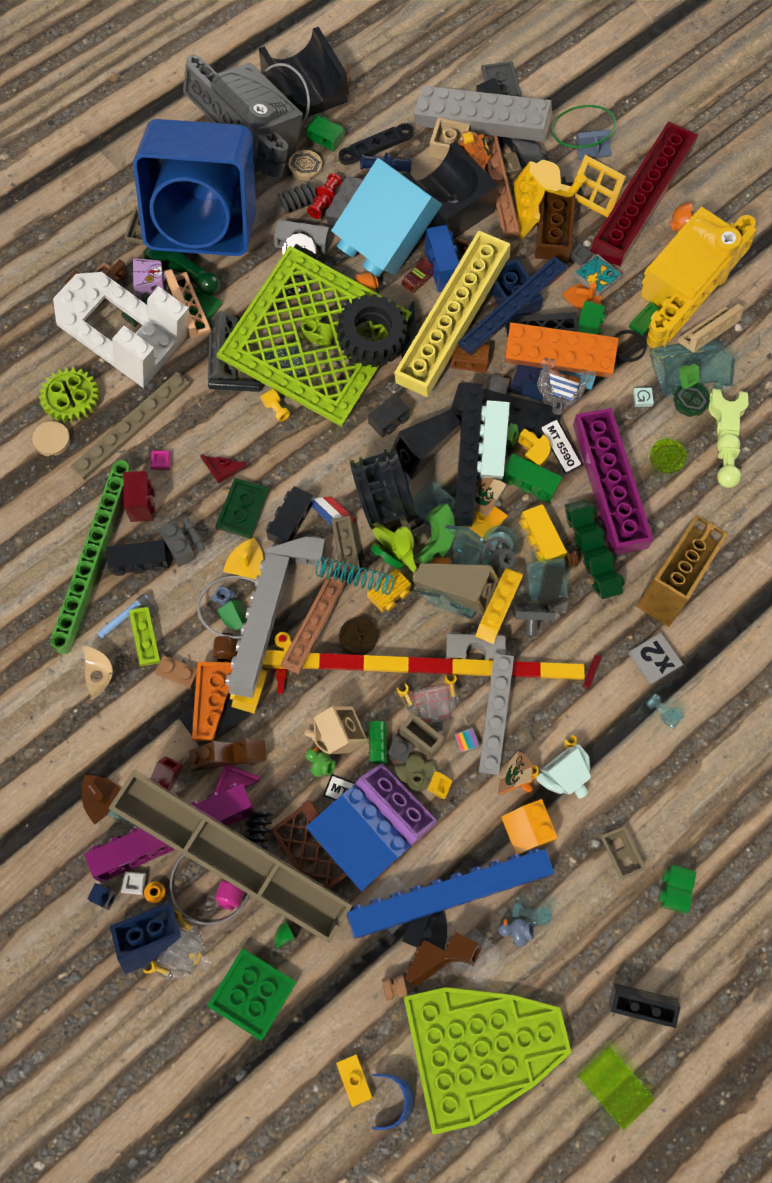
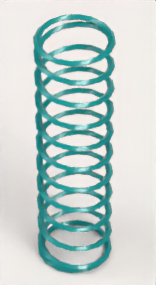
M321 557L317 562V577L320 576L322 578L324 576L326 561L330 560L331 564L327 570V579H330L332 575L333 563L337 562L338 566L333 575L334 581L338 579L340 565L344 564L345 567L340 577L341 583L344 582L346 577V567L351 566V571L347 578L348 585L351 584L353 579V569L357 567L358 572L354 580L355 587L360 580V571L364 569L365 574L361 581L362 589L366 585L367 573L371 571L372 576L368 583V590H371L373 586L374 574L378 573L379 578L375 585V592H378L382 575L386 576L382 587V594L388 595L392 591L394 576L392 574L387 576L386 573H382L380 575L379 571L373 573L372 569L366 571L364 567L359 569L357 565L352 567L351 564L346 565L344 562L339 563L337 560L332 562L330 558L325 560L324 557ZM323 558L324 563L321 566L320 575H318V565L320 560ZM392 577V585L387 593L388 581Z

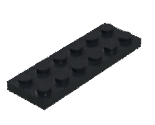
M458 383L451 411L458 419H461L465 385L463 383ZM483 389L482 406H486L487 400L510 402L508 427L510 423L516 424L519 434L526 429L529 432H533L540 439L543 436L539 428L540 426L555 418H558L559 422L561 420L563 410L556 409V407Z

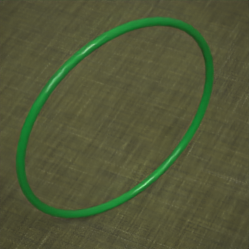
M580 105L559 114L552 123L551 134L558 143L566 147H592L604 142L613 134L616 128V118L611 111L604 107ZM578 108H599L608 112L614 120V127L610 134L604 139L589 145L576 146L563 143L556 138L553 131L556 121L562 115Z

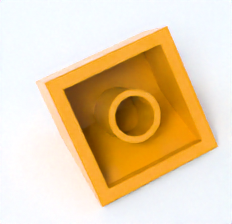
M542 799L501 816L515 854H523L531 849L553 843L557 839Z

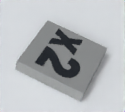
M661 633L628 653L649 685L654 684L683 666V663Z

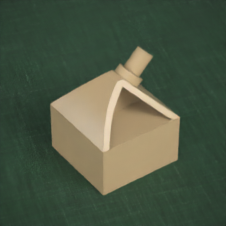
M332 706L314 717V730L308 728L305 731V736L312 738L316 746L327 754L351 753L368 743L354 708L351 706Z

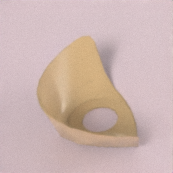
M85 646L83 647L85 655V680L91 695L90 700H93L108 686L112 678V665L103 653ZM94 671L102 672L103 678L100 682H93L90 677Z

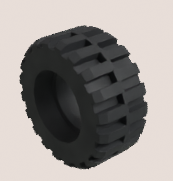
M372 294V297H368V295H362L361 299L356 297L352 299V304H346L340 314L337 340L339 341L340 349L344 350V355L347 358L351 357L352 362L356 364L360 362L362 363L361 366L364 367L367 365L377 367L378 364L384 366L387 365L388 360L392 362L396 359V355L400 354L407 333L406 317L402 316L403 311L401 308H396L395 302L387 301L388 298L384 296L379 298L377 295ZM374 321L383 325L389 335L379 341H369L362 338L355 328L362 322Z

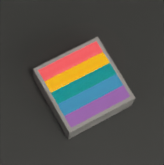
M473 728L454 734L460 754L480 747Z

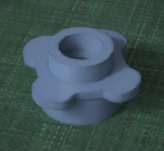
M219 586L211 598L213 602H218L221 606H224L230 599L234 598V592L229 591L224 586Z

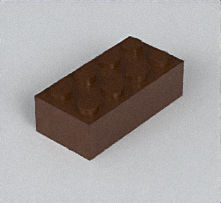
M545 191L539 204L540 220L537 223L536 259L551 260L555 256L560 261L569 262L573 240L575 194L571 197H565Z

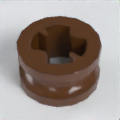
M572 550L571 553L567 551L564 558L567 568H571L572 565L578 567L579 562L576 551Z

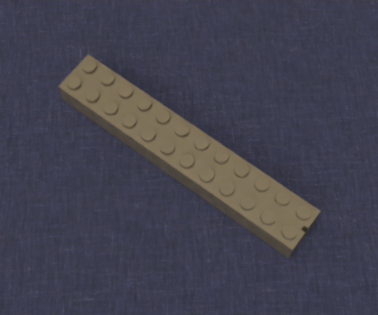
M135 769L108 808L329 944L340 927L334 919L337 917L338 921L342 923L347 916V912L352 907L348 900Z

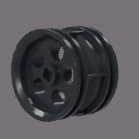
M396 446L392 447L391 452H387V449H385L384 453L365 459L360 457L359 462L356 463L354 459L350 460L356 489L371 530L375 529L376 524L382 527L383 524L397 519H408L407 515L412 514L413 517L417 516Z

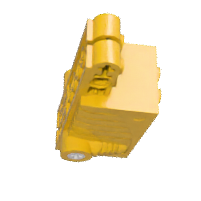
M701 206L651 265L648 266L644 272L645 278L642 281L643 287L640 296L661 309L660 311L656 310L651 317L652 321L648 327L649 331L646 340L649 347H666L716 287L726 282L730 271L751 247L752 239L757 231L755 228L756 221L752 216L743 215L735 223L732 222L729 225Z

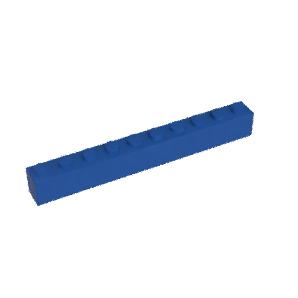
M534 848L527 851L528 855L520 857V854H515L508 857L509 861L503 863L500 860L489 863V867L481 869V866L469 869L470 873L462 875L459 872L450 875V880L443 882L442 879H437L429 882L430 886L422 888V885L410 888V892L402 894V891L391 894L390 899L382 901V898L370 901V905L362 907V904L352 906L350 911L347 912V920L353 940L549 877L554 874L546 849L539 850V848Z

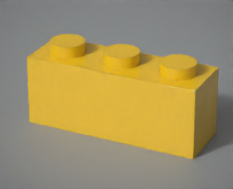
M543 504L523 511L519 523L528 535L527 539L530 546H533L536 551L535 556L538 562H541L543 567L564 560L567 551Z

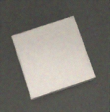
M125 871L121 893L143 895L147 874Z

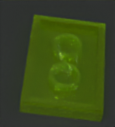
M607 1046L577 1075L623 1131L655 1101L654 1097L610 1046Z

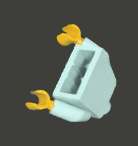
M571 735L570 740L573 743H569L565 739L564 747L567 749L541 769L542 773H539L536 765H532L533 769L536 770V773L533 774V779L537 778V782L548 790L568 795L574 792L580 799L588 794L584 783L591 778L589 773L590 760L589 755L579 744H576L577 738Z

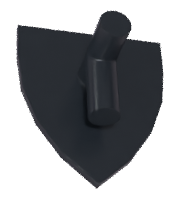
M441 911L411 921L405 931L402 942L417 948L425 940L444 950L447 940V923L444 912Z

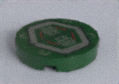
M694 384L687 389L679 386L673 396L674 406L676 410L685 416H699L708 408L710 396L707 390L699 384Z

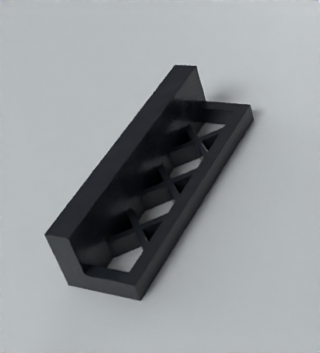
M577 312L518 315L505 325L507 338L510 323L553 329L560 328V330L578 332Z

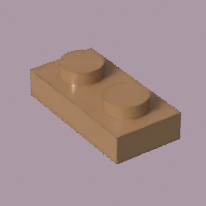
M163 655L155 670V675L192 689L196 680L197 669Z

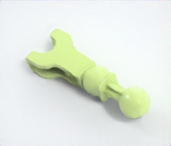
M712 389L709 395L708 411L717 420L718 458L723 459V467L718 471L717 480L722 487L733 488L738 485L741 479L740 470L735 466L734 460L740 453L741 443L738 438L740 434V418L749 404L748 393L739 391L735 401L730 402L723 398L720 389Z

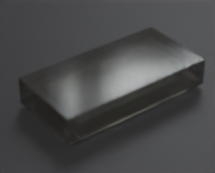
M545 564L538 602L551 605L558 604L564 567Z

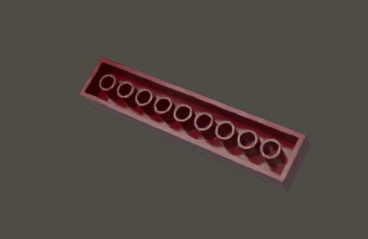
M667 122L595 236L590 250L593 254H598L603 259L621 267L691 153L698 136L697 134L674 123Z

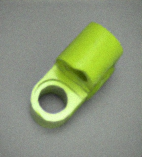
M312 307L306 308L305 316L314 315ZM316 308L317 314L325 312ZM322 317L302 321L301 338L304 341L318 344L322 347H330L334 337L330 324L321 323Z

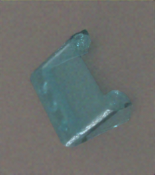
M715 340L710 341L694 353L681 344L661 346L660 348H651L649 350L660 392L665 396H673L676 392V387L681 386V380L679 379L680 371L678 369L684 365L691 366L696 364L699 366L700 382L696 384L713 382L715 387L719 389L733 386L735 358Z

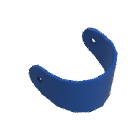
M372 1074L375 1077L391 1078L398 1083L403 1091L405 1101L403 1113L396 1123L390 1126H372V1129L385 1130L398 1127L407 1121L413 1112L415 1104L413 1090L399 1076Z

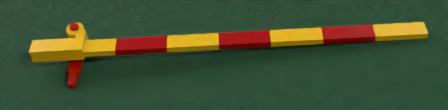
M280 632L275 636L277 651L266 650L262 668H276L278 695L284 693V682L287 675V669L281 667V662L292 644L290 636L285 632ZM310 653L302 669L491 676L493 660ZM513 661L511 677L584 680V664Z

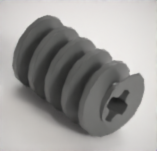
M310 181L306 185L295 186L294 190L288 189V193L286 191H283L282 195L278 193L280 204L287 214L290 207L293 211H295V205L301 209V203L308 206L307 201L309 200L313 204V198L316 197L315 189Z

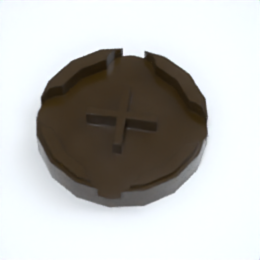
M360 617L346 621L339 633L340 645L351 655H366L373 650L378 639L373 623Z

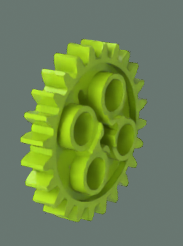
M66 367L65 372L62 373L58 369L57 375L53 372L51 373L53 378L46 377L48 383H42L44 389H39L41 394L39 399L42 408H44L46 414H49L50 418L55 417L57 421L62 418L64 423L70 419L73 423L74 418L81 421L82 415L87 418V411L93 413L91 407H97L95 401H99L98 394L100 392L93 376L90 377L88 372L83 373L82 369L76 372L75 367L69 371ZM63 383H67L71 396L76 405V407L74 408L72 407V404L68 398Z

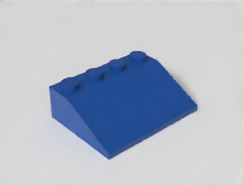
M356 784L344 792L306 826V829L360 891H363L411 847L407 840Z

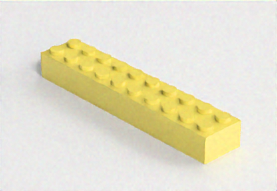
M478 230L394 372L397 384L425 397L429 396L456 350L458 341L464 336L510 256V243Z

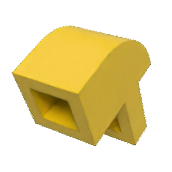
M524 429L520 433L518 440L521 445L529 450L525 454L524 459L543 468L549 457L550 442L545 435L538 439L533 432Z

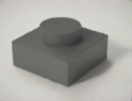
M396 736L387 756L405 764L414 745Z

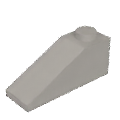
M319 536L303 537L265 549V558L266 554L269 553L289 557V563L316 566L318 560L324 557L325 539ZM323 558L320 560L318 567L322 566Z

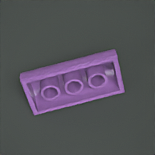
M383 763L360 777L355 783L407 840L411 847L422 839L438 822Z

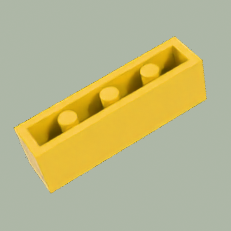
M505 568L479 624L475 637L494 644L518 590L523 574Z

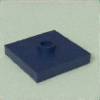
M518 365L509 392L543 402L550 384L549 369Z

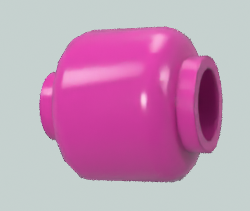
M223 880L219 884L215 900L218 902L219 907L233 911L234 908L241 906L245 892L228 881Z

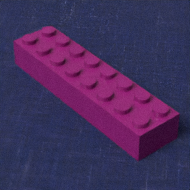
M612 408L576 414L573 428L610 550L614 555L648 549L653 538Z
M238 783L228 786L227 790L220 794L219 792H214L208 795V799L202 802L197 800L190 803L226 826L247 818L248 813L254 812L243 784L238 785ZM136 827L131 829L126 836H116L111 838L108 844L103 846L99 844L91 847L89 852L84 855L92 877L103 883L175 849L143 829Z

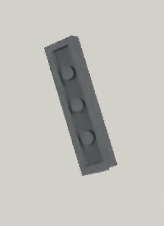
M219 311L210 318L208 380L219 379L220 377L236 380V368L218 359L217 353L226 341L225 334L228 336L237 325L238 318ZM226 320L232 322L231 329L226 324ZM224 365L228 367L230 374L224 372Z

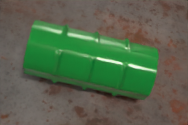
M384 721L370 722L368 732L369 763L386 764L388 753L387 723Z

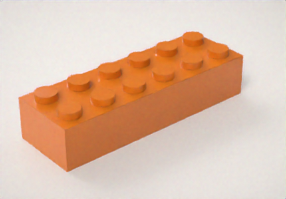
M510 323L504 363L610 378L614 371L619 338Z

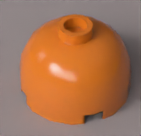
M691 202L678 206L672 214L670 226L671 230L676 231L677 234L694 215L691 212L694 210Z

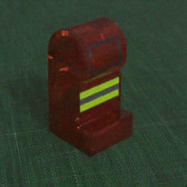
M421 257L417 261V265L404 276L401 285L410 292L415 293L433 276L434 266Z

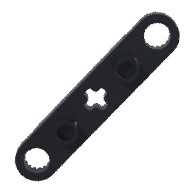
M401 123L397 127H391L353 143L349 147L340 149L338 154L339 162L343 165H351L360 161L361 154L372 156L412 138L413 127L408 123ZM407 130L409 132L404 134L401 131ZM348 154L351 157L345 159V157L342 156Z

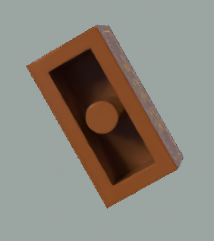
M484 344L471 356L457 346L452 355L451 368L486 373L490 345Z

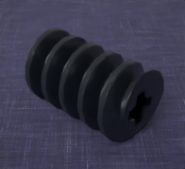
M264 811L250 812L247 814V818L250 821H247L245 824L250 829H246L244 834L253 843L263 849H268L269 847L264 845L263 842L270 841V838L264 835L271 832L270 829L266 828V825L272 824L271 821L267 820V817H271L273 814Z

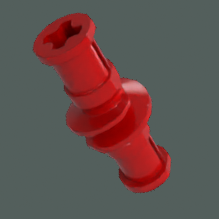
M330 173L327 177V182L323 186L316 188V197L313 204L307 208V213L310 217L319 219L323 209L330 207L336 188L342 183L339 175Z

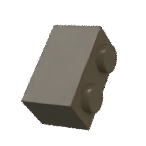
M414 713L411 714L400 728L399 734L430 759L443 744L444 737Z

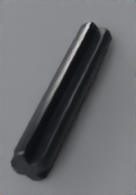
M209 379L208 388L213 390L260 392L261 382Z

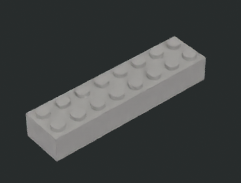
M422 86L414 117L419 127L435 128L437 118L439 117L470 124L469 131L476 132V134L545 142L552 116L551 100Z

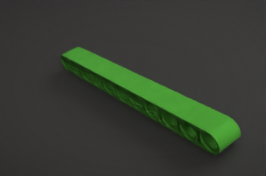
M124 460L116 461L112 466L53 630L50 642L59 654H67L73 647L107 550L106 547L109 545L123 505V473L119 472L122 470L131 472L128 463ZM120 486L119 489L113 490L115 487ZM109 503H114V505L110 507L107 506ZM109 519L106 523H101L103 520ZM98 536H103L100 540H95ZM97 553L94 557H89L90 554ZM91 570L87 575H83L84 571ZM80 587H84L82 592H77ZM73 605H78L75 610H70ZM72 622L70 627L64 628L66 623ZM61 640H66L64 645L58 646Z

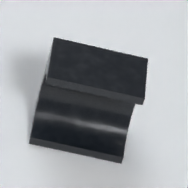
M319 26L313 28L311 39L306 47L290 58L275 59L270 56L265 46L259 48L261 73L273 64L284 63L294 67L302 75L310 96V108L307 117L347 103V72ZM276 66L268 70L264 76L303 113L302 119H304L307 110V93L301 78L296 72L285 66Z

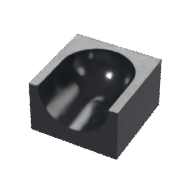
M456 141L450 144L448 153L442 163L427 177L415 180L408 171L402 174L442 203V206L427 228L447 225L448 231L452 232L453 239L495 212L499 185Z

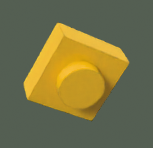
M434 772L427 790L441 799H446L452 780L440 772Z

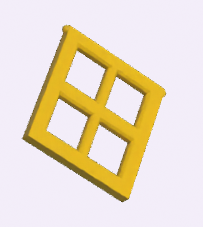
M585 155L576 176L584 174L588 165L599 170L600 174L596 182L586 177V181L583 183L593 188L590 199L588 200L576 192L575 201L608 217L614 208L626 176ZM604 174L617 180L613 191L600 185ZM597 191L610 197L606 209L593 203Z

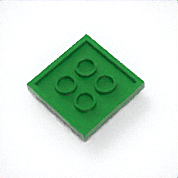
M242 948L207 1007L260 1041H263L297 982Z

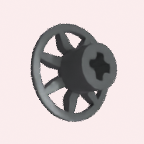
M493 537L484 544L480 555V563L485 565L484 559L491 560V563L488 565L492 566V568L495 567V574L499 578L502 576L505 568L509 569L514 565L515 554L511 550L508 541L502 537ZM495 540H498L496 548H494V546L491 543ZM502 542L505 544L507 549H502ZM487 547L492 552L491 555H484Z

